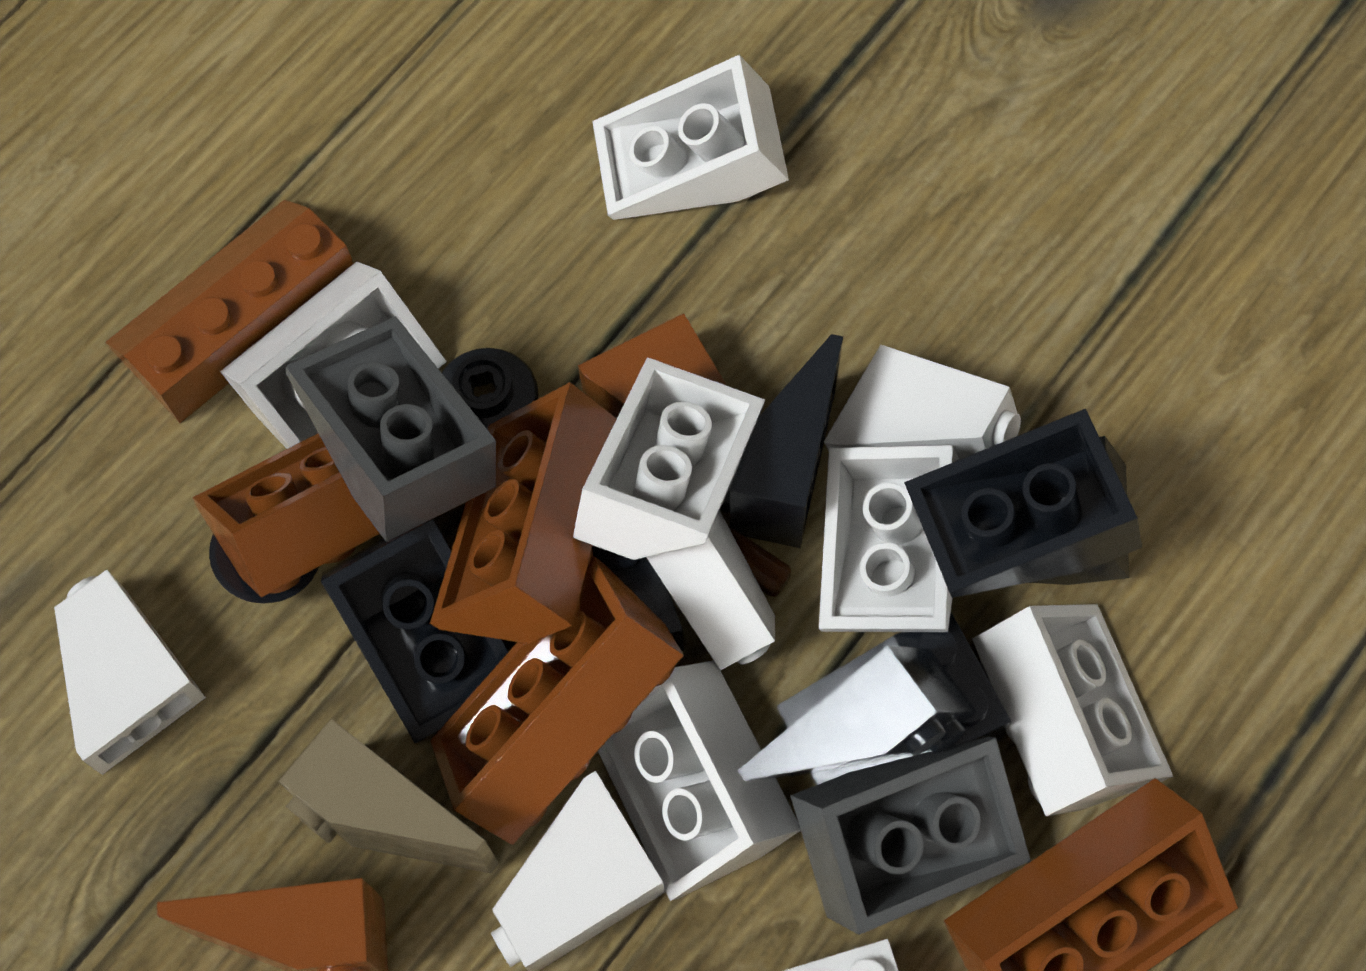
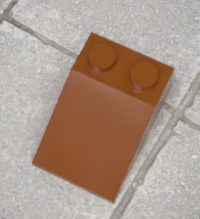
M363 878L157 902V916L187 933L285 971H388L384 899Z

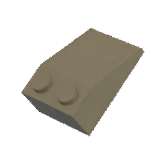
M332 719L278 781L293 796L286 807L327 843H330L336 835H339L352 847L485 873H492L499 864L482 837Z

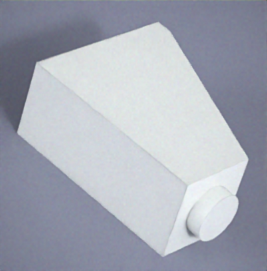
M880 345L824 442L828 451L829 448L953 445L960 460L1016 437L1020 429L1021 418L1017 413L1010 387Z
M720 510L706 543L646 557L720 670L737 661L740 664H746L756 660L769 649L771 643L775 642V615Z
M105 570L98 576H91L78 582L70 589L67 598L54 607L76 752L86 764L100 774L106 773L206 698L125 588L108 570Z
M596 771L584 777L492 909L501 927L492 931L491 935L510 967L522 961L527 971H540L665 893L662 879Z

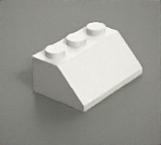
M356 261L220 372L255 416L288 449L318 432L286 375V365L395 316L438 369L447 361L382 272Z
M647 357L582 489L573 538L632 560L706 543L762 411L765 399Z
M1098 604L1029 606L972 638L980 657V665L1011 720L1006 732L1018 748L1028 773L1029 788L1035 799L1041 804L1045 816L1080 811L1134 792L1154 778L1162 782L1173 777Z
M715 661L675 667L671 676L663 684L655 687L633 711L627 725L618 733L613 734L598 750L640 840L663 881L664 889L670 901L679 899L763 857L801 831L799 823L776 778L744 781L737 771L759 753L761 749Z

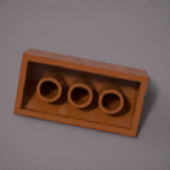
M283 200L105 343L171 415L181 423L229 384L220 372L222 369L354 263L347 245L310 208Z
M571 382L489 425L488 431L496 440V487L467 501L430 621V624L439 630L529 644L573 626L580 610L579 598L586 570L593 557L591 544L573 538L581 493L617 418Z
M319 433L192 497L239 576L261 598L269 593H280L292 588L300 581L302 575L323 564L344 560L354 552L356 546L378 534L381 535L353 498Z
M594 556L586 570L579 598L580 610L573 626L529 644L517 642L430 740L454 811L511 845H514L529 827L536 825L543 818L550 803L570 781L577 779L584 773L595 753L613 734L618 733L627 725L633 711L655 687L663 684L671 676L675 665L684 656L665 623L603 562Z
M1154 778L943 921L968 971H1148L1232 913L1238 906L1202 812Z

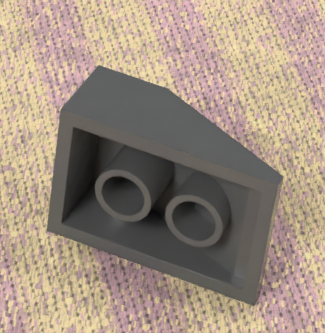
M396 316L285 366L286 375L353 498L386 542L496 487V440Z
M989 736L950 746L938 754L930 751L848 772L790 795L826 916L858 935L1031 861L998 744L994 737Z

